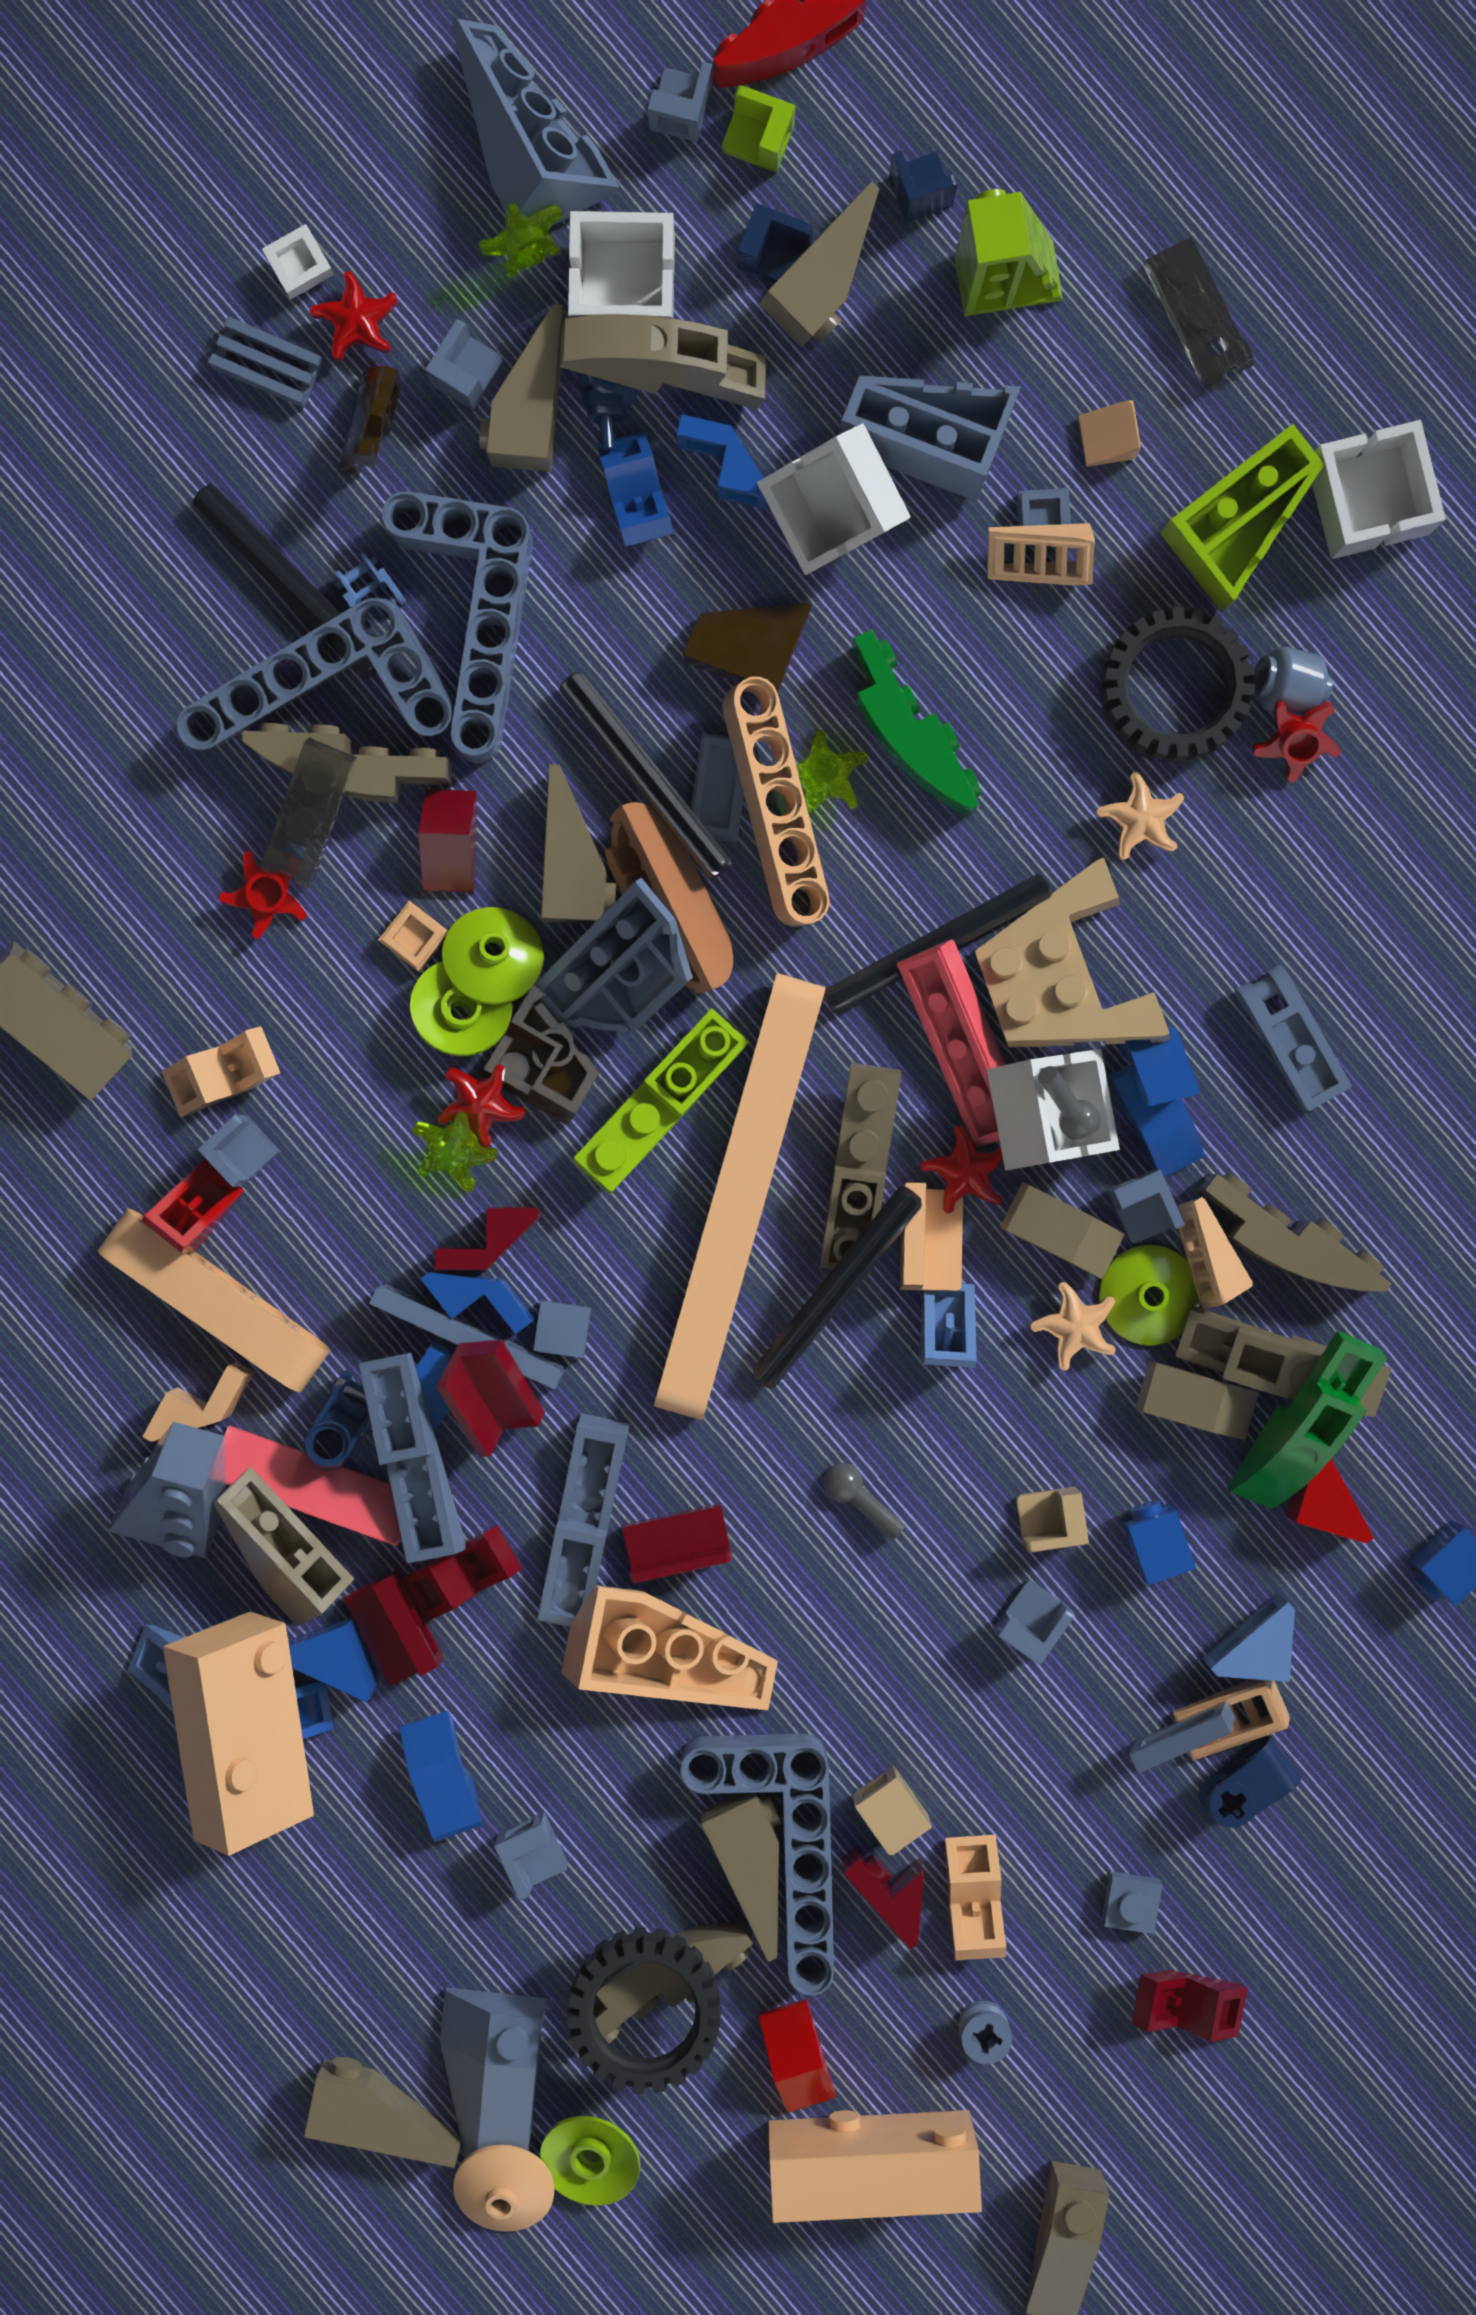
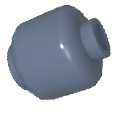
M1278 647L1271 651L1268 656L1264 655L1255 666V675L1252 678V684H1255L1254 695L1257 696L1259 704L1264 710L1273 713L1274 704L1282 701L1289 713L1301 717L1310 709L1326 702L1332 691V678L1328 675L1327 665L1323 658L1318 654L1290 647Z

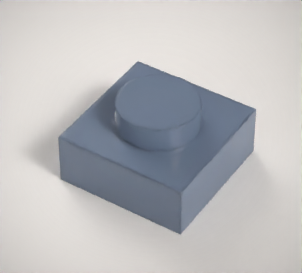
M1110 1871L1102 1915L1104 1926L1155 1934L1163 1886L1160 1879Z

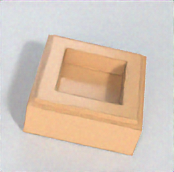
M408 901L378 941L418 972H421L444 943L448 930L411 901Z

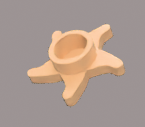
M1133 772L1129 776L1132 790L1127 802L1099 807L1095 812L1098 818H1110L1120 826L1118 858L1122 861L1128 859L1131 848L1143 840L1167 852L1175 851L1177 843L1168 837L1164 820L1171 816L1184 800V796L1181 793H1177L1171 799L1166 800L1152 798L1150 790L1138 772Z
M1058 1283L1057 1288L1062 1295L1058 1313L1049 1314L1032 1321L1030 1329L1034 1332L1045 1330L1058 1338L1057 1357L1059 1368L1065 1371L1068 1370L1071 1357L1082 1347L1095 1352L1113 1355L1116 1351L1115 1347L1105 1342L1098 1326L1111 1311L1115 1304L1114 1298L1106 1296L1098 1304L1083 1305L1080 1298L1067 1283Z

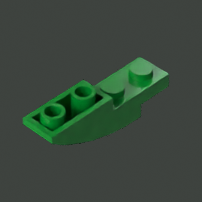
M873 629L855 637L852 650L870 685L869 688L857 693L855 702L873 734L898 766L922 789L964 816L975 812L979 806L976 797L981 796L982 791L971 768L968 767L962 770L954 753L960 749V745L949 722L940 724L936 713L916 721L914 715L920 712L918 703L908 685L900 687L892 669L898 667V663L886 639L878 641Z
M1336 1331L1289 1408L1287 1409L1279 1405L1276 1407L1227 1486L1229 1492L1273 1509L1288 1500L1313 1479L1337 1453L1367 1412L1360 1400L1387 1360L1382 1350L1340 1331Z

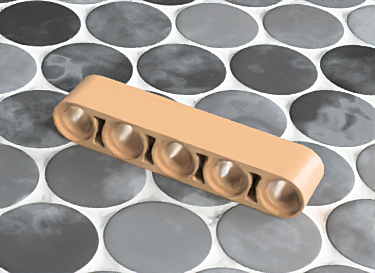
M749 677L735 685L725 695L722 703L723 715L773 910L783 924L791 927H800L815 923L823 918L829 907V893L778 693L774 685L767 679ZM748 691L758 698L760 702L758 716H752L743 710L740 704L742 692ZM756 741L764 742L771 748L773 760L770 766H764L755 759L753 747ZM769 791L778 792L783 797L785 811L782 816H776L768 810L766 797ZM783 840L790 841L798 851V859L794 866L786 865L779 856V846ZM796 889L804 891L810 899V909L805 916L799 915L792 907L791 898Z
M127 1208L98 1249L99 1254L278 1382L293 1391L301 1393L329 1354V1347L195 1251L180 1253L142 1222L144 1217L142 1214Z

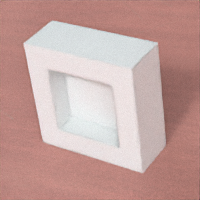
M306 224L262 248L290 300L334 276L330 265Z

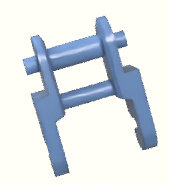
M363 552L361 554L363 562L345 575H342L338 570L335 572L340 579L335 584L339 590L344 586L348 592L343 597L350 607L360 603L363 597L379 586L382 588L389 587L401 606L407 603L385 569L381 568L378 571L375 569L374 565L378 563L375 556L368 559ZM368 571H371L376 580L355 593L350 584ZM365 619L366 627L369 630L372 626L369 623V621Z

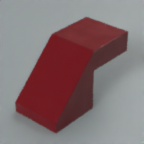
M541 1207L486 1208V1247H441L435 1249V1270H487L491 1268L541 1218Z
M497 1525L466 1539L467 1549L454 1555L433 1558L402 1577L404 1584L426 1621L454 1610L481 1590L509 1579L522 1570L521 1565Z
M1173 1970L1141 1974L1131 2025L1146 2032L1178 2027L1208 2042L1238 2037L1248 1987L1239 1983Z

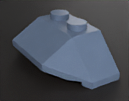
M640 878L629 887L534 986L542 990L545 995L542 1001L560 1023L564 1022L567 1027L578 1028L582 1025L598 1030L635 1032L693 977L675 918L644 880Z

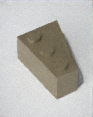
M13 941L0 955V1027L92 1101L132 1056V1047L127 1043L131 1036L111 1018L107 1017L104 1021L88 1008L91 1002L81 992L68 983L64 986L50 973L51 969L38 956L27 949L25 951L17 942Z

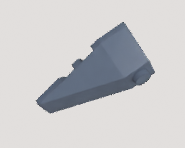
M446 1987L440 2045L465 2158L477 2149L499 2144L517 2146L529 2151L546 1998Z

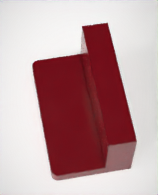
M502 1339L459 1343L437 1383L439 1393L479 1457L491 1456L504 1429L538 1427L545 1414L543 1407Z
M721 1503L633 1522L622 1527L631 1565L630 1578L632 1583L732 1561V1550Z
M397 1568L353 1591L344 1598L345 1605L389 1685H395L417 1672L422 1676L439 1667L444 1655Z

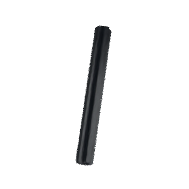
M208 484L196 493L197 495L192 501L196 510L314 629L341 614L215 485ZM330 633L324 640L344 658L346 653L344 640L340 635ZM368 656L352 666L364 679H369L377 673Z
M578 672L569 675L559 686L562 695L708 878H716L723 874L731 865V859L586 676Z
M1036 874L828 987L824 992L825 1001L834 1014H838L903 979L896 963L951 939L954 940L958 949L1035 907L1052 895L1047 880L1042 874Z
M905 1186L898 1187L754 1366L753 1377L757 1382L769 1389L775 1388L921 1209V1198L914 1191Z

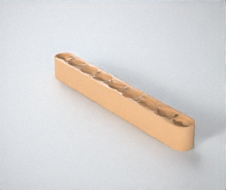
M779 973L776 975L654 1407L703 1420L821 1007L825 986Z

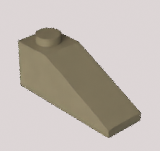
M873 182L858 195L768 290L759 303L801 348L813 336L821 343L842 321L836 315V311L847 300L879 192V188Z
M553 304L493 398L490 418L482 417L479 445L480 449L487 450L488 458L493 467L552 472L562 371L560 367L562 322L565 319L563 305Z
M549 764L541 918L547 923L593 925L616 902L617 884L608 883L606 869L560 765Z
M252 1467L243 1472L213 1502L262 1589L296 1626L321 1615L354 1580L352 1575Z
M760 1792L738 1793L702 1810L701 1825L767 1961L770 1962L777 1958L779 1867L777 1826L783 1824V1820L771 1795L762 1798Z
M337 2057L333 2060L324 2059L316 2077L304 2138L455 2168L461 2147L459 2135L376 2070L362 2067V2063L353 2058Z
M1051 2161L1025 2303L1026 2314L1078 2315L1101 2244L1109 2200V2191L1101 2169Z

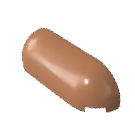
M638 802L621 805L610 818V821L614 822L611 831V847L605 849L608 866L622 895L635 881L642 878L676 920L693 977L684 986L694 989V993H704L720 987L731 975L733 949L729 935L690 855L651 806Z

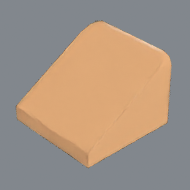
M1133 400L1119 402L1078 416L1086 467L1136 459L1141 450Z

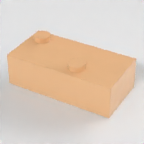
M248 1612L163 1646L193 1840L230 1856L314 1816L286 1623Z
M842 2110L833 2112L826 2118L769 2120L773 2223L982 2212L979 2149L969 2110L860 2116L855 2111Z

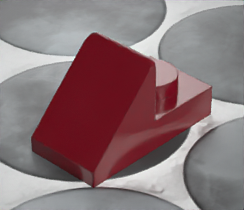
M855 1846L841 1858L843 1873L911 1950L919 1942L924 1879L921 1859L915 1860L889 1883L888 1880L892 1875L883 1862L874 1853L866 1857Z

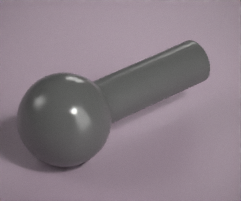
M1054 1066L1043 1068L1038 1074V1080L1060 1110L1058 1122L1062 1133L1076 1141L1092 1137L1100 1124V1116L1096 1107L1086 1100L1077 1099Z
M838 1463L827 1470L823 1486L829 1498L838 1503L850 1502L893 1541L899 1537L907 1526L863 1487L862 1474L855 1466L849 1463Z

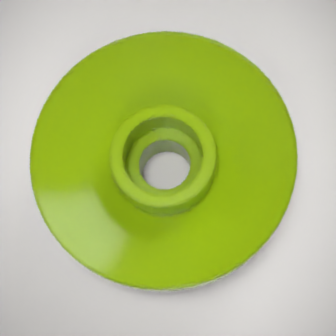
M498 907L479 908L460 917L446 934L442 948L443 967L451 984L467 998L479 1003L492 1005L512 1002L529 992L540 976L544 960L542 942L534 927L519 914ZM489 943H498L502 946L503 953L498 956H492L485 951L484 947Z
M441 961L428 968L417 980L411 994L410 1014L416 1031L428 1045L448 1055L470 1056L488 1050L503 1037L511 1020L512 1002L492 1005L479 1003L467 998L451 984ZM463 1006L468 1009L470 1015L466 1019L458 1020L452 1016L451 1010L454 1007Z
M1140 1245L1122 1252L1110 1263L1100 1283L1099 1301L1101 1302L1106 1296H1111L1115 1300V1304L1105 1318L1107 1323L1121 1337L1141 1345H1160L1179 1337L1184 1332L1191 1308L1193 1306L1199 1308L1200 1305L1188 1261L1177 1252L1159 1245ZM1156 1286L1161 1291V1300L1158 1304L1150 1306L1144 1300V1293L1149 1287Z
M575 2116L558 2122L548 2131L540 2149V2159L549 2168L553 2176L555 2189L568 2199L581 2204L601 2206L615 2203L632 2191L639 2177L640 2157L635 2144L622 2129L601 2118Z

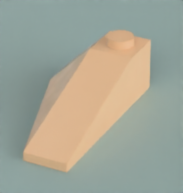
M595 1585L571 1622L561 1673L580 1690L768 1710L778 1661L644 1591Z

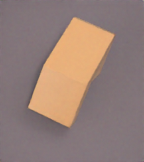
M261 1026L246 1030L218 1047L188 1055L161 1071L180 1118L253 1089L280 1074Z
M238 1362L227 1366L207 1403L179 1387L167 1391L142 1437L151 1442L159 1440L173 1422L199 1428L230 1417L250 1382L254 1371Z
M996 1835L945 1838L949 1911L955 1961L1006 1957V1940L1000 1902L1001 1873Z

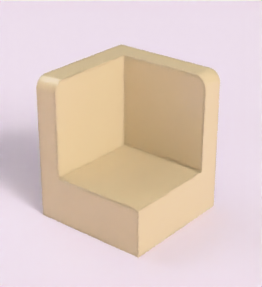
M1075 1486L1020 1494L1016 1497L1022 1545L1027 1552L1089 1544L1082 1493Z
M894 1765L853 1793L855 1808L889 1855L896 1854L932 1828L928 1813Z

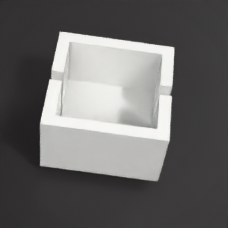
M570 211L569 259L571 268H569L568 316L628 314L674 318V214Z
M1421 420L1377 430L1368 440L1365 433L1321 444L1315 451L1325 464L1312 485L1331 559L1375 549L1383 541L1385 546L1430 535L1446 520ZM1360 452H1362V456L1357 457V455Z
M864 423L835 436L799 459L757 482L804 575L813 572L911 518Z
M1101 1049L1030 1059L987 1069L1005 1171L1120 1150ZM1054 1066L1077 1099L1086 1100L1096 1107L1100 1116V1124L1092 1137L1076 1141L1062 1133L1058 1122L1060 1110L1038 1080V1074L1043 1068Z

